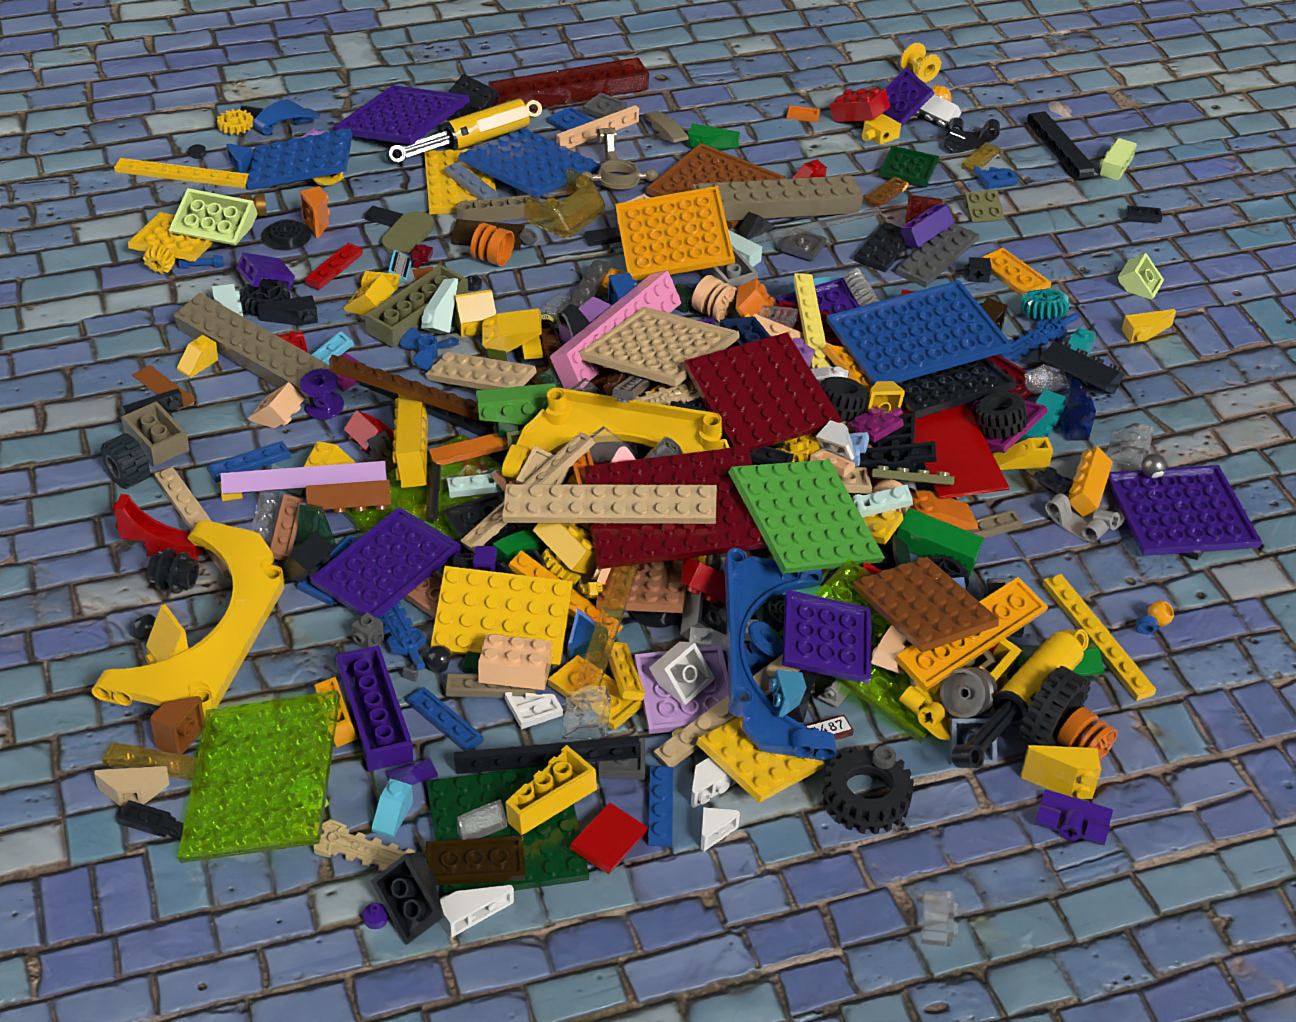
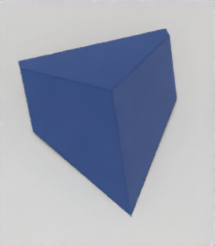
M578 608L568 642V661H571L577 655L584 657L604 649L606 641H608L609 632Z

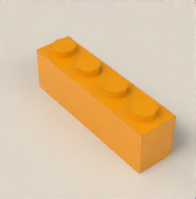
M1098 446L1091 450L1087 449L1082 453L1076 476L1073 478V485L1069 490L1068 499L1070 505L1082 517L1099 508L1113 463Z

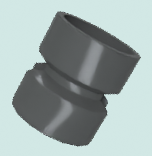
M664 437L645 458L683 454V451L673 439Z

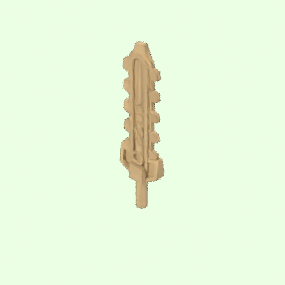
M688 377L676 387L668 389L659 387L658 392L652 393L647 391L645 396H637L634 400L670 406L671 400L688 403L692 400L700 401L701 396L690 377Z
M332 819L321 825L317 824L315 829L292 821H288L286 830L310 837L314 854L331 858V855L336 856L338 853L346 855L345 859L348 861H353L355 858L363 860V866L378 865L379 871H384L404 854L415 852V850L410 848L405 852L398 850L399 845L391 843L389 846L382 845V840L376 837L372 841L365 839V834L360 832L355 836L351 835L347 825Z

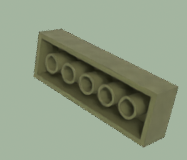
M439 265L365 314L366 333L391 347H395L400 343L401 338L409 328L421 329L424 309L444 279H458L456 295L468 293V279L443 265Z

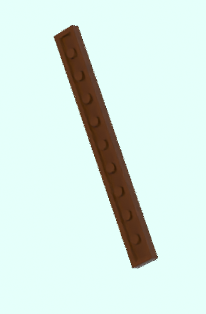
M332 354L329 359L330 372L494 426L493 421L479 420L477 403L472 399H464L454 393H446L436 387H428L418 381H411L400 375H393L382 369H375L366 366L364 363L348 360L343 356Z

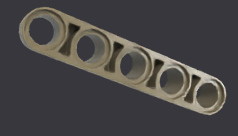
M524 195L462 201L457 204V219L495 222L536 218L540 216L541 198Z

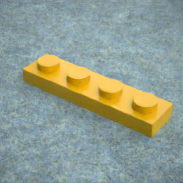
M606 641L604 649L621 698L629 701H643L645 691L627 643Z

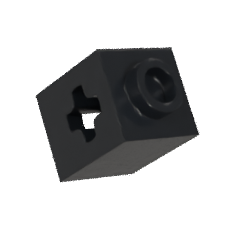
M969 257L968 264L964 266V274L967 275L968 282L989 283L992 270L990 258Z

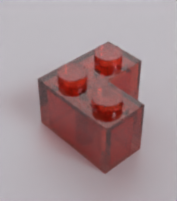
M908 195L905 224L934 205L942 204V199Z

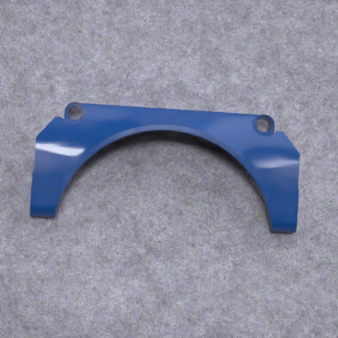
M732 548L728 551L723 565V571L725 572L729 675L728 710L734 716L744 717L742 730L761 751L807 759L831 760L833 757H836L835 735L831 732L819 731L818 728H813L812 730L788 715L778 717L776 707L773 706V703L760 689L752 676L744 648L746 626L753 614L773 596L783 594L787 590L818 586L822 582V569L782 574L775 559L754 556L747 558L746 553L742 549Z

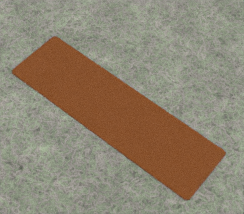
M151 365L132 374L133 377L157 395L179 388L183 407L196 401V399Z

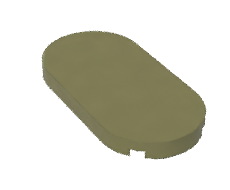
M418 211L409 212L401 216L383 236L382 245L384 250L392 255L394 250L402 254L405 252L407 254L411 253L415 245H420L433 230L434 220L432 216Z

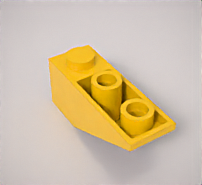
M1048 437L1028 438L1014 444L1005 453L995 452L992 454L1001 470L1044 468L1050 466L1053 448Z

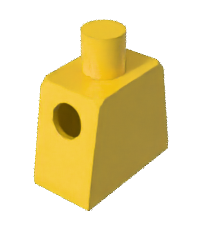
M882 113L875 120L864 122L862 139L866 142L871 140L878 145L898 139L901 123Z

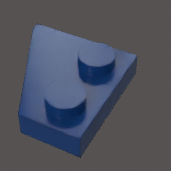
M974 166L973 172L988 189L1008 186L1018 182L1017 175L1011 169L989 167V170H980L979 166Z

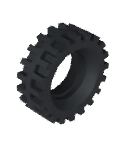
M1065 666L1056 668L1054 673L1048 676L1047 681L1043 682L1038 694H1035L1032 704L1029 705L1028 712L1022 720L1024 723L1020 727V740L1028 745L1058 746L1056 740L1061 728L1075 711L1084 707L1083 704L1089 696L1087 693L1090 691L1091 687L1089 686L1091 682Z
M856 746L851 747L850 753L847 754L843 750L839 752L838 759L835 757L831 759L830 767L827 766L822 792L824 794L823 804L828 805L827 813L829 815H836L835 822L838 824L841 822L847 823L846 829L852 830L853 827L860 828V833L865 834L866 829H871L873 834H879L880 828H884L888 832L892 829L893 823L899 826L902 822V817L906 818L908 815L914 780L910 779V769L904 770L905 762L902 759L895 761L894 766L889 769L877 767L872 761L874 751L869 750V746H864L863 750L860 751L857 750ZM857 775L874 776L883 780L888 785L890 791L882 798H862L848 788L847 781Z

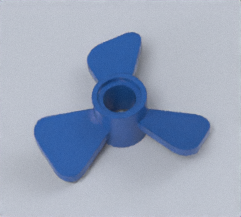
M414 327L409 328L400 340L401 348L419 350V353L413 357V362L416 366L427 371L434 365L433 360L438 356L437 348L459 344V340L456 338H447L437 342V338L433 335L421 336Z

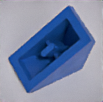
M226 144L229 161L238 173H245L252 162V148Z

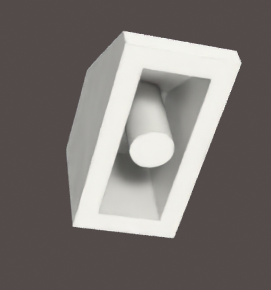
M830 420L816 436L821 449L852 461L854 459V452L847 426Z

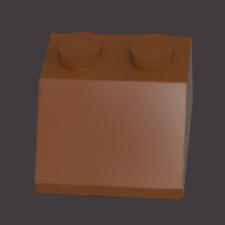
M194 696L166 702L153 712L150 722L156 749L179 759L204 731L206 725L201 697Z

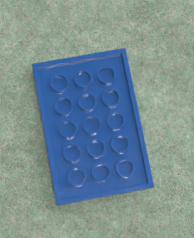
M351 128L323 132L318 135H308L298 139L292 138L283 142L277 141L268 145L261 144L255 147L246 184L248 190L346 172L352 140Z

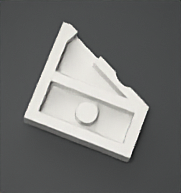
M512 692L505 693V701L521 729L563 716V709L554 694L537 695L535 693H526L525 697L512 696Z

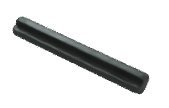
M436 462L429 466L425 520L430 522V524H433L438 518L441 465L436 464Z

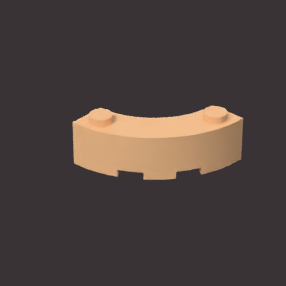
M891 625L878 647L874 648L871 663L903 675L904 670L894 659L897 654L913 644Z

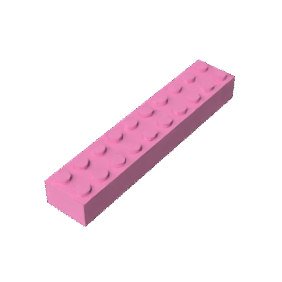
M668 271L650 274L550 356L564 389L582 388L605 368L602 365L588 363L581 359L579 352L644 306L670 313L681 304L680 297Z

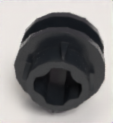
M167 548L163 552L159 551L152 555L147 567V577L150 580L149 582L155 583L158 590L169 588L172 593L179 594L183 590L188 591V589L194 587L198 579L199 565L196 562L197 560L191 559L189 553L180 552L177 554L174 549Z

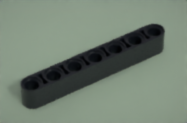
M1041 111L1028 114L1027 122L1029 127L1076 180L1093 177V164L1047 112Z

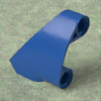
M286 99L275 102L264 109L255 118L253 126L263 134L269 135L278 121L292 118L295 123H310L313 119H319L320 114Z

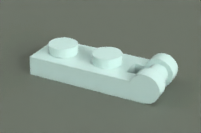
M494 470L490 474L447 478L449 497L503 492L502 488L492 478L494 472L499 470Z
M907 484L867 495L857 494L852 497L862 518L913 505V499Z

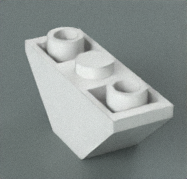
M710 757L695 766L691 806L693 808L707 803L713 796L724 793L730 786L737 783Z

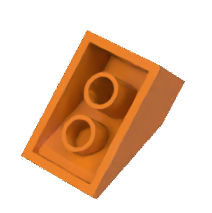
M920 490L910 493L913 499L912 509L964 530L978 529V524L967 503L952 498L939 499L937 493L932 491Z

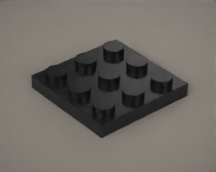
M463 73L448 93L469 95L470 102L447 119L453 120L489 108L499 96L498 91Z

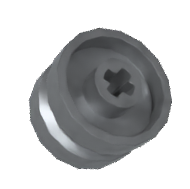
M980 667L956 669L942 681L940 687V699L944 708L951 715L958 718H971L988 713L993 708V698L998 693V686L994 677Z

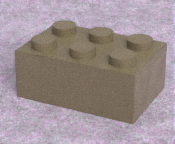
M157 401L121 417L124 433L130 434L140 444L147 459L153 466L190 451L187 432Z

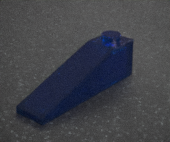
M1072 377L1064 421L1061 422V432L1064 433L1066 441L1089 440L1096 409L1092 398L1087 396V391L1082 390L1080 381L1077 377Z

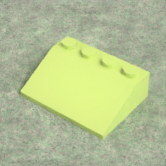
M187 188L169 228V232L237 245L252 228L258 213L254 202L251 200Z

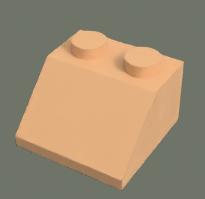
M288 382L267 395L248 419L251 422L274 429L281 424L285 426L292 420L290 416L301 409L300 404L303 402L304 397Z

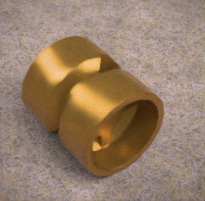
M265 193L257 194L254 198L250 194L240 195L241 199L254 202L258 213L257 216H267Z

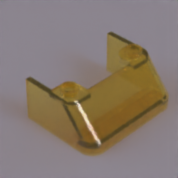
M569 168L567 169V193L571 195L562 202L555 198H549L542 203L527 197L526 221L561 238H570L604 214L606 204L591 178Z

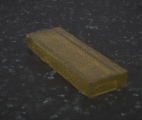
M986 142L962 163L961 168L974 173V166H979L981 170L999 154L1000 148Z

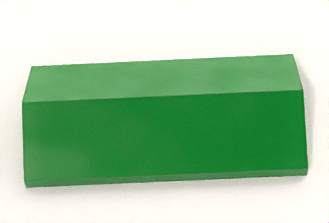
M910 507L897 533V536L908 545L909 552L921 557H927L928 554L934 557L936 553L939 556L945 554L949 558L953 556L955 561L960 560L961 564L966 565L969 576L972 575L985 540L984 537Z
M1088 640V646L1083 651V659L1073 671L1083 677L1104 674L1100 650L1092 641ZM1040 646L1019 648L1022 651L1013 665L1016 673Z

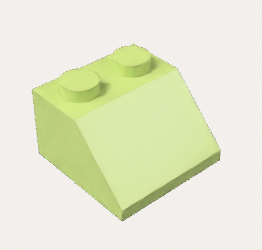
M1146 252L1129 259L1118 276L1119 283L1127 292L1148 299L1155 297L1164 281Z

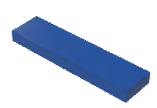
M280 441L208 465V471L217 483L221 481V473L253 471L291 458V454L284 442Z
M425 687L407 697V703L463 751H471L484 742L483 736Z

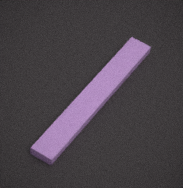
M385 461L221 473L222 494L306 488L309 485L387 480Z

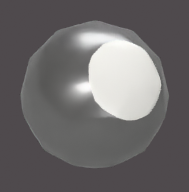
M1151 453L1142 460L1141 468L1146 476L1158 478L1165 473L1167 463L1163 456Z

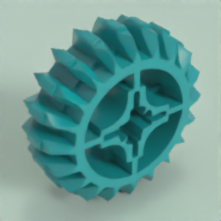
M1048 288L1034 289L1033 291L1025 292L1021 296L1020 308L1023 315L1029 318L1034 317V319L1039 318L1041 320L1060 318L1068 312L1069 298L1066 293L1060 290L1056 291L1055 289L1050 290Z

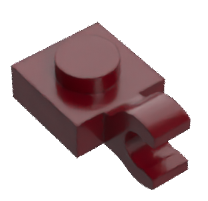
M416 244L411 252V258L414 260L412 267L420 268L422 262H428L433 254V247Z

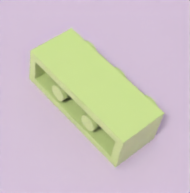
M1120 138L1117 139L1115 144L1112 143L1110 151L1106 152L1105 158H1102L1100 162V175L1119 181L1134 158L1137 143Z

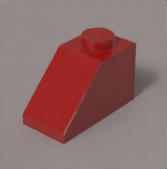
M818 159L804 163L792 179L826 177L827 167Z

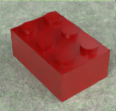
M878 87L870 90L865 88L857 91L852 89L845 90L841 96L836 97L829 104L834 122L875 120L890 107L886 89H879Z

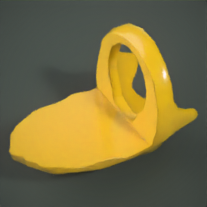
M343 172L333 177L325 175L312 179L318 185L329 186L338 183L344 177Z

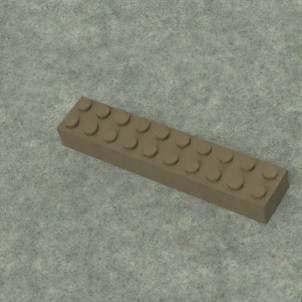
M853 176L692 184L691 189L697 190L718 186L726 221L745 220L748 212L760 215L762 218L859 213L863 200V195Z
M200 292L173 315L179 331L193 339H197L201 335L210 338L216 342L217 353L278 388L290 382L304 397V403L309 406L314 404L313 397L302 393L300 381L309 371L320 368L329 369L327 363Z

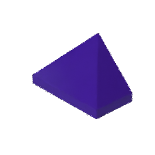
M430 757L386 771L389 780L391 778L410 785L438 777Z

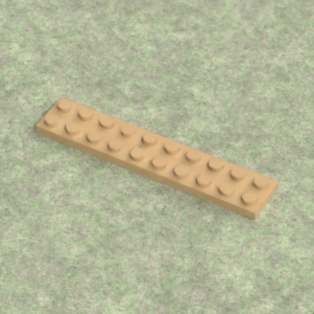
M506 484L502 518L503 523L716 524L717 485Z

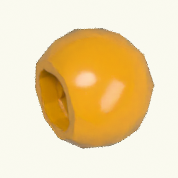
M1158 600L1148 607L1147 616L1155 617L1158 621V626L1163 627L1172 622L1174 611L1168 602Z

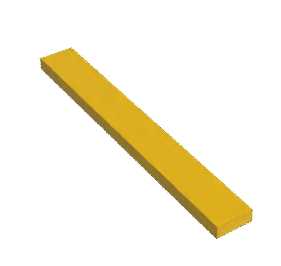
M120 158L114 166V170L117 173L245 189L247 188L246 184L249 176L246 173Z

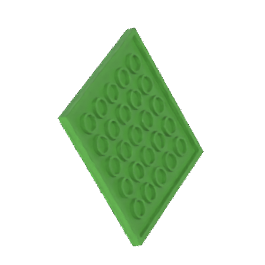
M830 460L731 467L728 473L782 574L864 565L865 562L869 564L881 563L885 558Z

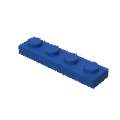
M650 766L648 846L672 847L673 767Z

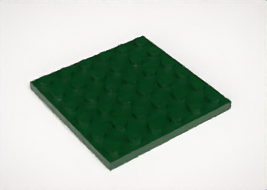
M547 766L427 781L435 841L523 836L525 880L442 885L444 896L450 895L455 891L512 885L514 891L589 880L586 859L570 849L571 843L580 834L574 804L523 835L507 822L505 802L524 784H529L538 771L542 772Z

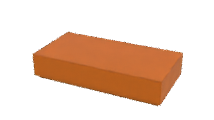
M788 106L787 119L810 122L819 121L820 109Z

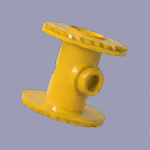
M911 44L902 53L900 65L902 69L907 67L910 71L913 70L915 75L924 83L930 82L939 73L941 60L935 54L925 57L926 49L923 44Z

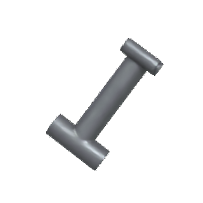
M423 645L418 650V652H421L419 655L423 662L426 661V654L431 648L430 646ZM414 662L410 668L404 666L402 674L403 678L416 682L418 669Z

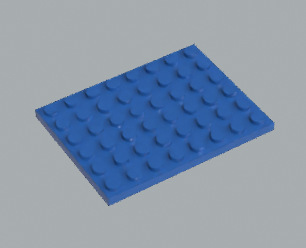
M960 280L826 316V322L872 386L877 381H894L898 383L1012 351L1010 341Z

